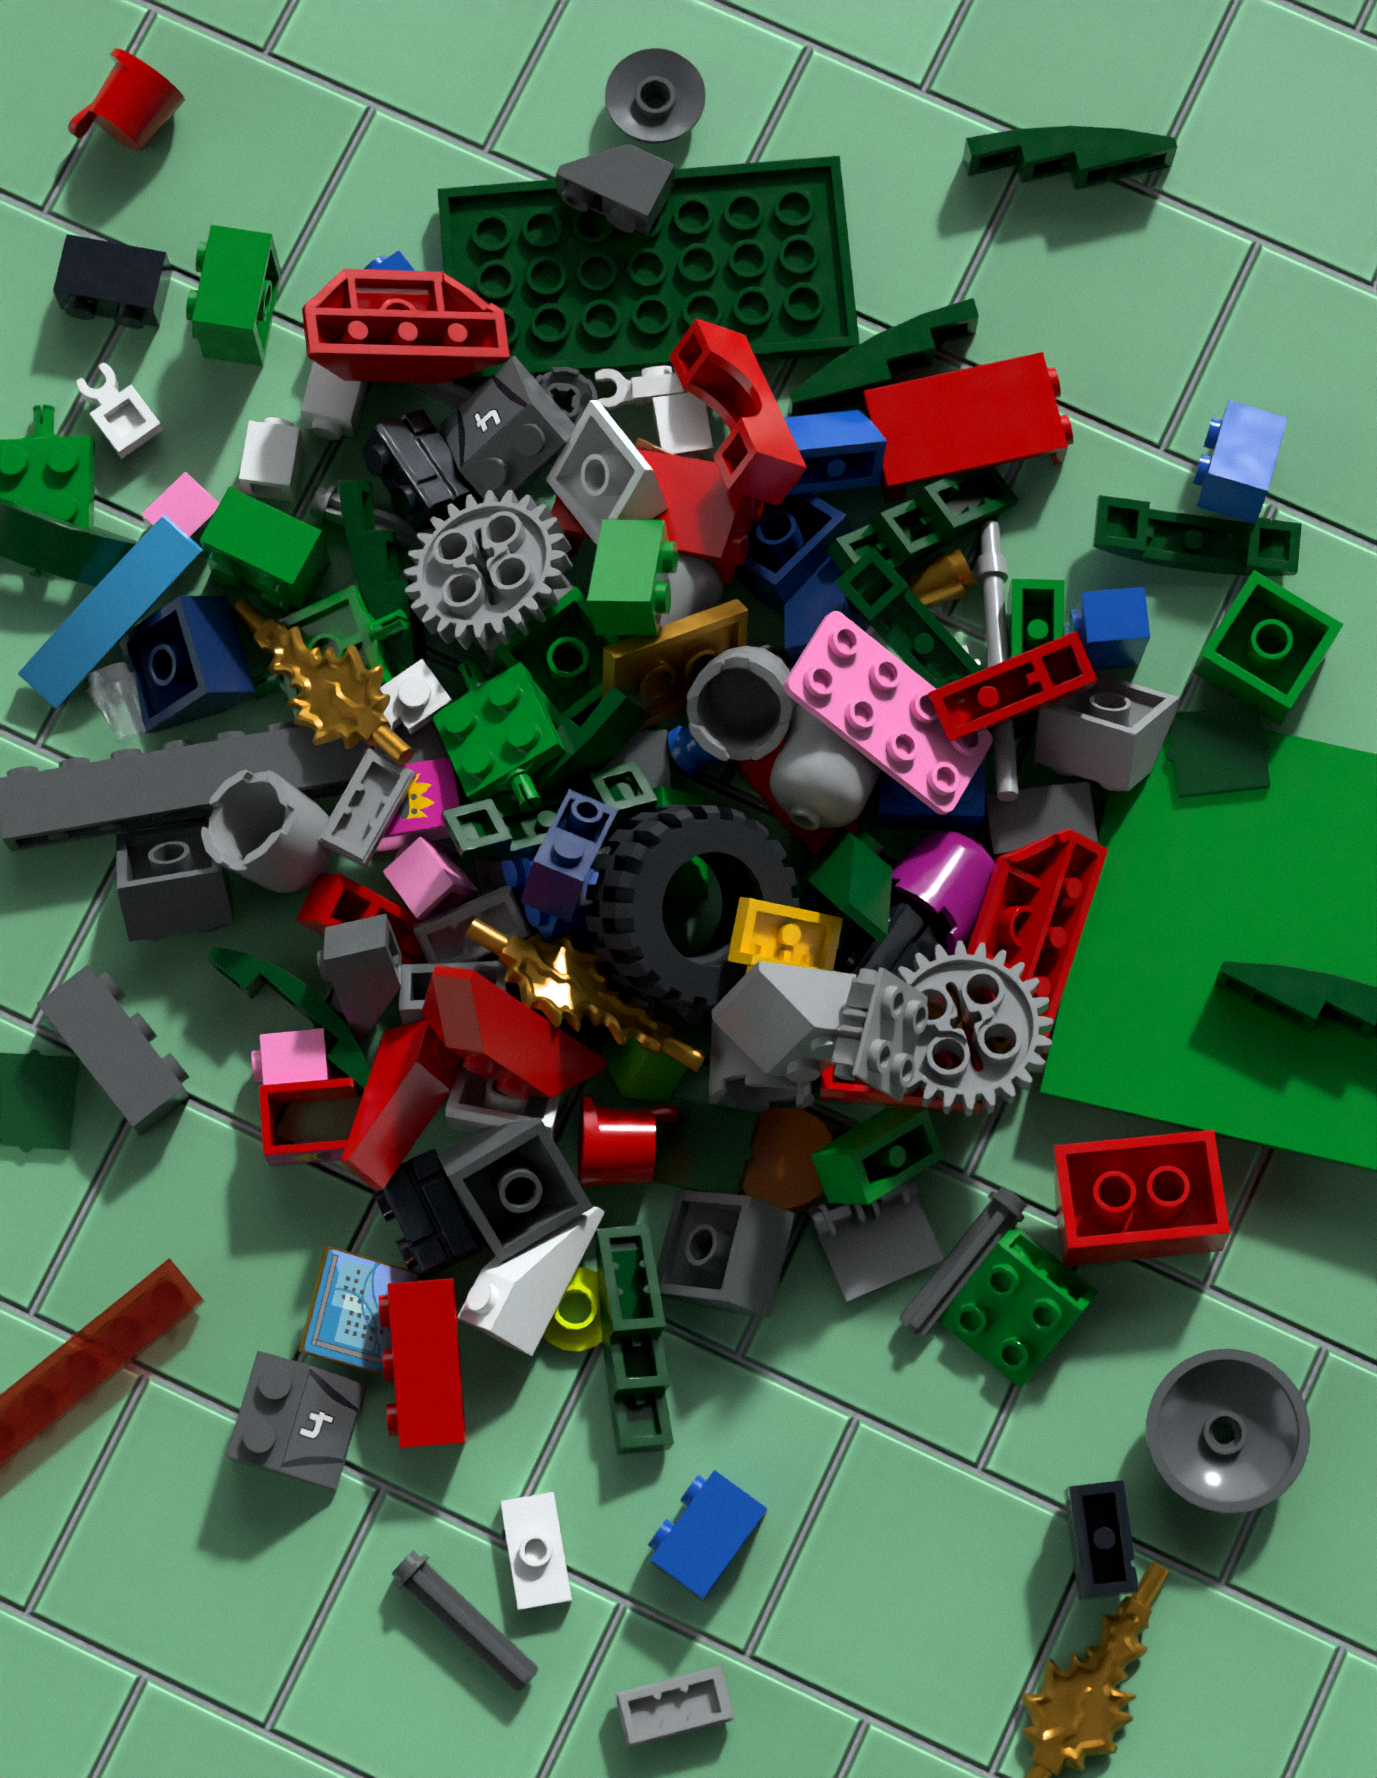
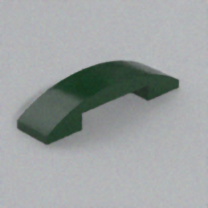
M1099 495L1097 498L1093 547L1102 551L1165 567L1218 574L1250 576L1255 570L1263 576L1296 575L1298 572L1302 523L1258 517L1257 523L1253 524L1250 522L1149 509L1150 502L1106 495Z
M0 498V556L49 574L97 586L138 542L96 526L86 529Z
M874 547L834 582L903 663L936 689L984 670L982 665L976 663L908 588L909 585Z
M637 761L588 773L586 786L573 790L618 809L610 832L628 824L629 819L641 812L650 811L657 806L658 801ZM567 792L541 798L542 802L539 807L531 803L534 810L528 812L522 811L519 805L497 810L492 799H487L442 811L441 819L462 858L479 861L524 859L536 856Z
M213 947L206 956L211 965L250 999L266 984L317 1028H323L326 1035L337 1044L326 1056L330 1066L344 1078H353L358 1090L364 1093L371 1072L351 1031L323 998L300 979L266 960L223 948Z

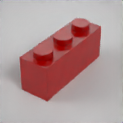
M455 1278L388 1283V1294L379 1295L378 1297L381 1328L390 1327L392 1349H383L382 1351L385 1382L394 1381L396 1403L386 1405L389 1437L398 1436L399 1448L465 1443L467 1434Z

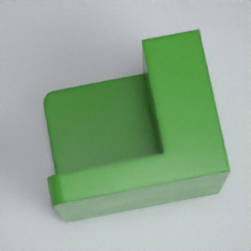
M657 1019L673 1027L671 1033L687 1041L677 1022ZM629 1038L624 1045L616 1042L606 1059V1066L622 1097L666 1103L670 1099L688 1068L661 1051L658 1055L644 1050L642 1045L633 1038Z

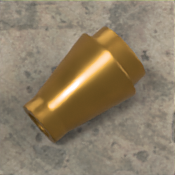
M960 549L949 554L944 550L905 581L909 585L908 588L926 607L968 596L966 591L977 586Z

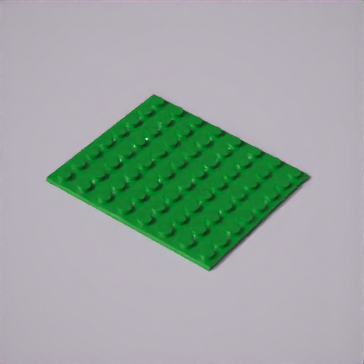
M1177 710L1151 772L1129 791L1109 790L1098 836V844L1107 848L1108 852L1061 997L1051 1049L1048 1053L1039 1095L1194 1131L1214 1130L1216 1136L1377 1173V1023L1367 1040L1319 1015L1311 1033H1308L1214 985L1223 962L1231 961L1280 964L1336 974L1377 987V754Z

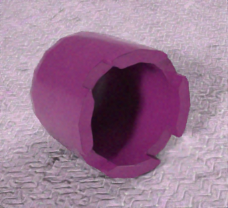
M939 831L929 834L919 840L892 868L890 901L908 904L924 920L923 923L929 925L943 940L941 946L948 956L954 955L957 942L963 941V944H965L973 934L995 862L990 857L987 849L977 840L951 831Z

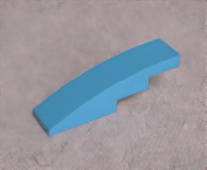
M163 515L92 590L17 674L57 709L91 671L108 656L124 636L141 621L199 556L203 549L171 519Z

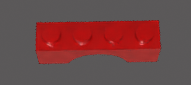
M696 318L669 355L671 363L683 389L710 406L722 418L730 430L727 438L713 455L727 489L779 506L792 487L799 482L801 475L807 469L806 464L746 336Z

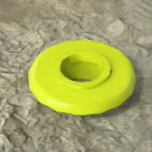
M577 1267L543 1334V1337L549 1343L562 1350L583 1351L596 1347L603 1341L597 1272L589 1268ZM581 1293L591 1301V1314L584 1322L573 1324L565 1321L560 1316V1304L568 1294Z

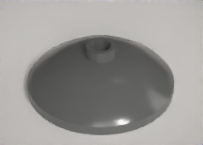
M1215 1349L1196 1354L1184 1360L1164 1377L1150 1401L1146 1416L1145 1434L1148 1452L1157 1473L1177 1496L1187 1503L1206 1511L1221 1514H1237L1261 1508L1276 1500L1290 1488L1300 1474L1307 1458L1310 1444V1423L1301 1394L1292 1380L1275 1364L1247 1351ZM1217 1425H1225L1230 1429L1232 1439L1229 1444H1220L1215 1440L1213 1431Z

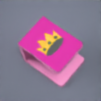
M450 757L403 765L413 770L417 777L380 841L376 852L398 851L402 846L410 841L417 840L419 837L431 841L451 838L441 819L442 811L460 807L461 805L454 766Z

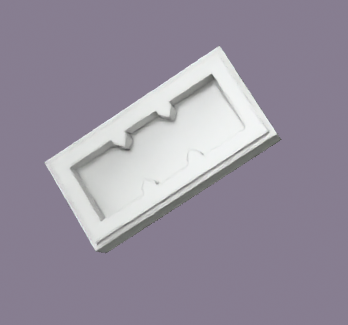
M554 1492L500 1501L518 1610L572 1601Z

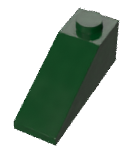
M844 827L837 828L801 870L800 874L881 944L888 935L893 869L879 857L885 848L862 828L855 836Z

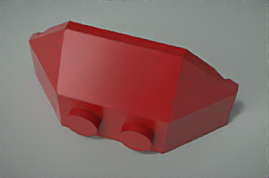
M343 269L302 308L308 358L344 381L445 383L505 363L510 358L504 311L492 303L488 305L472 290L443 272Z
M1063 829L997 857L966 952L967 955H974L979 944L985 943L986 958L993 960L1003 949L1006 951L1004 966L1008 969L1015 964L1023 962L1025 967L1021 981L1025 982L1034 978H1038L1040 981L1038 990L1032 998H1049L1048 1009L1038 1016L1052 1018L1053 1022L1108 852L1107 848L1072 829ZM981 987L988 1002H993L996 999L994 994L990 990ZM1050 1032L1041 1035L1049 1038Z
M440 965L435 966L421 1013L444 1045L465 1059L463 1063L465 1069L477 1075L494 1078L499 1081L497 1089L502 1093L520 1100H527L529 1094L553 1097L604 1070L607 1062L605 1059L560 1028L555 1027L551 1022L476 971Z

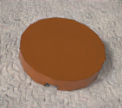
M779 1107L762 1111L747 1121L734 1139L731 1164L736 1185L746 1196H753L792 1213L807 1210L818 1202L817 1199L825 1194L810 1154L834 1140L833 1136L820 1119L804 1110Z

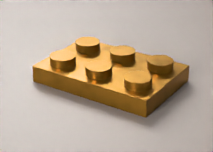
M738 599L660 626L658 636H632L605 646L603 649L602 699L614 686L647 711L651 716L638 731L686 714L687 694L699 673L711 660L725 650L746 646L749 610Z

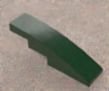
M1085 126L1024 128L966 138L963 162L967 176L1016 165L1021 183L1070 172L1074 188L1077 190L1172 167L1178 146L1174 137L1121 128Z
M974 298L918 315L872 336L834 359L789 394V416L820 414L862 403L863 391L890 385L892 375L931 366L936 344L975 335L979 315Z
M994 466L952 475L925 486L914 499L881 512L870 525L836 538L826 549V552L844 574L874 547L891 567L898 572L977 529L982 522L990 521L1008 510L1019 499Z
M358 479L338 481L345 535L358 584L370 615L375 620H378L395 612L397 609H401L408 618L405 621L409 622V629L385 639L383 642L384 647L399 674L421 659L427 665L424 623L419 620L412 610L411 605L413 603L405 593V588L412 583L410 580L400 581L396 532L376 530L372 483Z
M613 686L581 727L566 717L557 729L566 752L543 765L535 776L531 778L538 796L545 798L567 792L569 789L582 788L586 784L588 773L603 769L651 715ZM513 789L498 792L488 798L492 799L497 810L519 805Z
M1224 961L1214 984L1308 1033H1311L1319 1015L1367 1040L1377 1023V987L1336 974L1280 964Z
M638 1225L597 1229L595 1240L602 1340L617 1455L670 1450L674 1444L666 1398V1390L670 1386L662 1339V1332L666 1327L650 1226Z

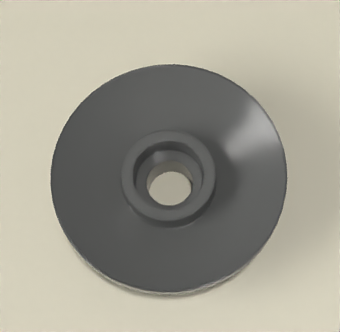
M662 48L643 49L626 56L612 70L605 90L606 108L616 127L628 137L650 144L671 142L687 134L701 118L706 99L702 76L694 64L683 55ZM652 98H659L665 104L661 108L654 109L648 107L646 103Z

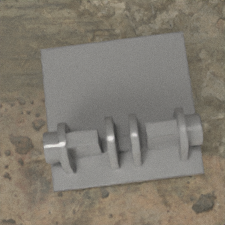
M879 967L878 972L861 968L859 976L852 978L846 1005L850 1008L866 1010L868 1012L844 1009L843 1016L853 1021L865 1023L864 1028L840 1025L839 1028L840 1033L861 1039V1041L842 1037L837 1038L831 1059V1064L835 1066L833 1076L849 1081H855V1077L894 1100L902 1102L905 1088L909 1086L914 1077L915 1060L913 1056L918 1037L924 1031L928 1021V997L885 968Z
M910 1178L869 1205L828 1203L826 1196L823 1195L817 1199V1203L806 1210L846 1302L944 1260L916 1196L918 1190L913 1178Z

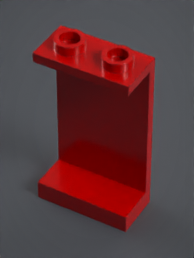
M1043 352L863 391L861 410H863L887 440L880 479L885 503L904 499L907 485L1047 454L1051 455L1053 466L1063 464L1068 445L1073 444V432L1068 415L1060 416L1055 399L1061 397L1058 374L1055 367L1047 368Z
M637 449L653 469L668 506L667 510L651 520H665L669 542L677 543L679 554L713 561L721 582L731 584L737 565L742 566L746 560L749 548L747 535L752 521L759 520L764 501L729 491L716 462ZM557 495L551 515L557 518L565 531L564 536L571 546V550L566 554L576 556L582 539L591 538Z

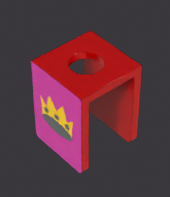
M353 1078L259 1085L263 1156L270 1167L341 1161L347 1140L277 1146L274 1105L358 1098V1088Z

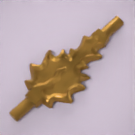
M242 598L234 604L232 614L254 633L253 638L260 645L262 653L273 655L268 671L272 674L288 676L291 678L290 687L302 690L297 696L290 698L286 706L300 710L295 717L294 724L314 730L315 734L312 742L315 746L341 738L344 741L345 749H352L362 739L368 746L377 745L399 766L407 764L412 759L414 750L390 729L391 725L383 714L389 705L390 695L380 694L383 679L382 665L367 670L356 647L353 645L347 647L344 656L341 658L336 656L332 647H328L322 657L319 647L310 650L304 645L299 627L287 630L284 624L274 618H267L246 598Z
M477 918L474 919L467 930L465 937L498 955V962L508 967L504 980L519 985L521 1002L530 1009L537 1008L543 1011L555 1027H559L562 1019H564L575 1031L579 1032L582 1024L581 1020L583 1016H586L593 1026H598L601 1023L610 1030L615 1041L620 1045L626 1044L629 1038L636 1039L644 1050L658 1055L661 1051L695 1072L699 1070L705 1060L707 1053L671 1033L673 1030L671 1025L662 1020L653 1019L652 1008L626 1004L622 1000L623 994L621 991L609 990L611 986L617 983L610 976L599 971L608 962L599 961L596 954L575 949V937L573 935L547 942L543 939L541 933H536L528 940L515 935L509 938Z
M1151 1561L1138 1583L1139 1591L1132 1594L1131 1597L1125 1596L1117 1606L1115 1615L1104 1614L1102 1616L1101 1638L1095 1647L1086 1646L1085 1659H1080L1076 1651L1071 1652L1068 1668L1061 1670L1049 1658L1045 1664L1040 1693L1022 1694L1023 1704L1032 1721V1725L1024 1728L1022 1734L1034 1746L1030 1758L1034 1763L1025 1778H1051L1052 1774L1059 1776L1064 1766L1083 1771L1085 1769L1084 1760L1086 1756L1117 1752L1118 1746L1113 1742L1114 1733L1133 1721V1716L1122 1712V1708L1137 1696L1131 1692H1122L1116 1686L1128 1678L1124 1671L1125 1667L1147 1652L1146 1646L1138 1642V1635L1149 1628V1618L1152 1614L1149 1608L1170 1574L1161 1565Z

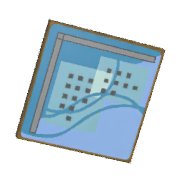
M324 1246L299 1352L384 1375L382 1351L383 1349H392L390 1327L381 1328L378 1297L379 1295L388 1294V1283L419 1281L421 1273L331 1246Z

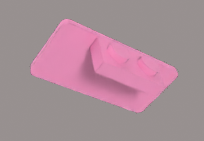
M832 611L824 617L784 681V691L788 696L939 815H945L955 808L993 741L991 733L986 729L949 743L928 695L929 692L936 690V688L839 611Z

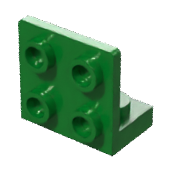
M1014 1224L951 1301L939 1318V1322L1015 1385L1021 1387L1077 1320L1098 1291L1067 1266L1063 1267V1263Z

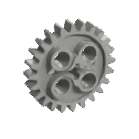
M488 490L483 503L477 504L470 494L466 498V509L459 511L453 504L447 505L450 518L443 521L440 518L432 517L430 520L436 529L434 533H418L417 535L424 548L408 552V556L415 565L404 570V575L412 583L405 588V593L413 603L411 605L412 610L432 635L438 632L446 644L451 643L456 638L463 649H468L475 637L484 650L488 649L492 637L496 635L500 637L505 645H508L510 642V631L515 628L527 636L529 634L527 625L529 619L533 618L542 623L546 621L545 615L541 610L544 604L549 606H558L560 604L553 589H563L569 586V583L562 574V572L572 569L573 566L566 555L571 550V546L564 536L565 531L557 518L551 515L545 504L537 507L532 497L528 494L518 501L512 490H508L505 493L501 502L498 501L492 490ZM479 534L482 536V546L490 557L487 559V562H485L479 550L477 541ZM489 573L498 593L499 602L494 605V593L486 582L489 579Z
M958 941L955 954L948 956L943 947L937 944L935 945L934 961L929 962L920 953L915 954V973L903 966L898 968V978L928 997L927 1003L937 1004L944 1011L942 1017L928 1020L924 1031L919 1034L913 1056L915 1060L914 1077L904 1092L908 1095L919 1087L923 1089L922 1106L927 1107L936 1097L943 1099L944 1114H949L954 1102H962L966 1116H971L974 1103L981 1101L986 1110L992 1113L995 1108V1096L998 1094L1006 1102L1012 1104L1016 1096L1014 1084L1025 1090L1031 1088L1033 1079L1027 1070L1042 1073L1045 1061L1036 1053L1044 1054L1050 1052L1052 1040L1041 1034L1052 1031L1053 1019L1038 1015L1048 1009L1049 998H1032L1038 990L1039 979L1034 978L1022 982L1021 977L1025 964L1020 962L1010 969L1005 967V950L1002 949L991 960L986 958L985 943L979 944L974 955H967L963 941ZM948 985L956 988L965 1026L967 1028H974L971 1044L977 1059L983 1066L982 1071H975L972 1066L969 1046L963 1029H955L957 1010L950 994L946 990ZM983 987L990 990L996 999L989 1004L981 1005L972 1001L967 993L974 988ZM1000 1036L1007 1039L1013 1046V1049L1006 1054H996L986 1047L985 1041L991 1037ZM940 1052H951L959 1057L961 1064L955 1069L946 1070L937 1066L933 1057Z

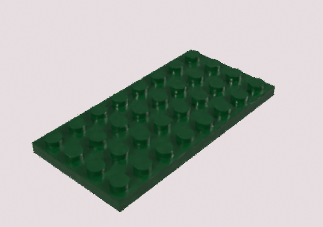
M840 156L675 169V185L648 236L636 230L632 233L619 230L608 222L606 216L591 209L583 212L572 208L562 200L561 195L557 194L556 179L437 189L444 273L472 290L488 305L492 303L504 311L510 358L515 356L535 379L539 374L542 376L552 371L554 367H570L579 370L583 376L595 375L597 371L602 369H614L620 373L641 371L642 369L654 366H671L674 368L669 355L696 318L744 334L757 361L844 354L860 344ZM505 363L454 379L453 382H467L471 385L483 384Z

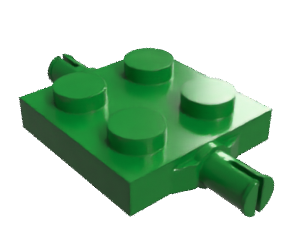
M43 404L42 408L40 405H35L33 407V435H28L21 439L0 440V498L89 529L94 526L95 441L90 435L67 437L55 435V407ZM30 567L29 575L41 577V573L44 577L52 575Z
M355 585L278 620L285 625L287 630L299 627L304 645L310 650L319 647L322 657L328 647H332L336 656L341 658L344 656L349 645L355 646L367 670L379 665L383 666L381 686L392 680L384 655L383 642L385 639L409 629V622L405 621L408 618L401 609H397L395 612L375 620L369 613L360 587ZM266 671L251 678L255 689L252 695L256 699H260L262 696L279 688L284 691L289 700L302 691L301 689L291 688V678L286 675H277ZM292 708L294 717H296L300 710Z
M477 659L466 660L468 667L463 662L458 667L468 692L458 700L431 715L463 789L473 803L486 800L498 792L513 789L520 809L524 812L532 811L534 809L531 803L539 807L542 800L538 796L531 778L535 776L543 765L565 753L566 750L529 670L521 662L493 679L486 681L479 661Z

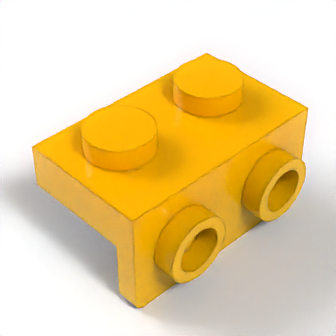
M740 897L727 961L747 965L746 974L758 961L833 971L843 918Z

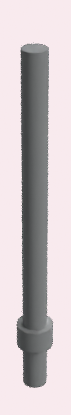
M985 521L979 525L981 556L976 560L977 581L983 585L988 668L1009 659L1003 586L1008 580L1007 559L1001 554L999 524L995 521ZM1013 720L992 727L997 798L1006 802L1018 798Z

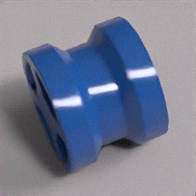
M678 726L668 732L667 739L671 753L680 768L689 776L695 777L704 772L707 764L711 761L718 763L723 761L703 750L690 733L689 727Z

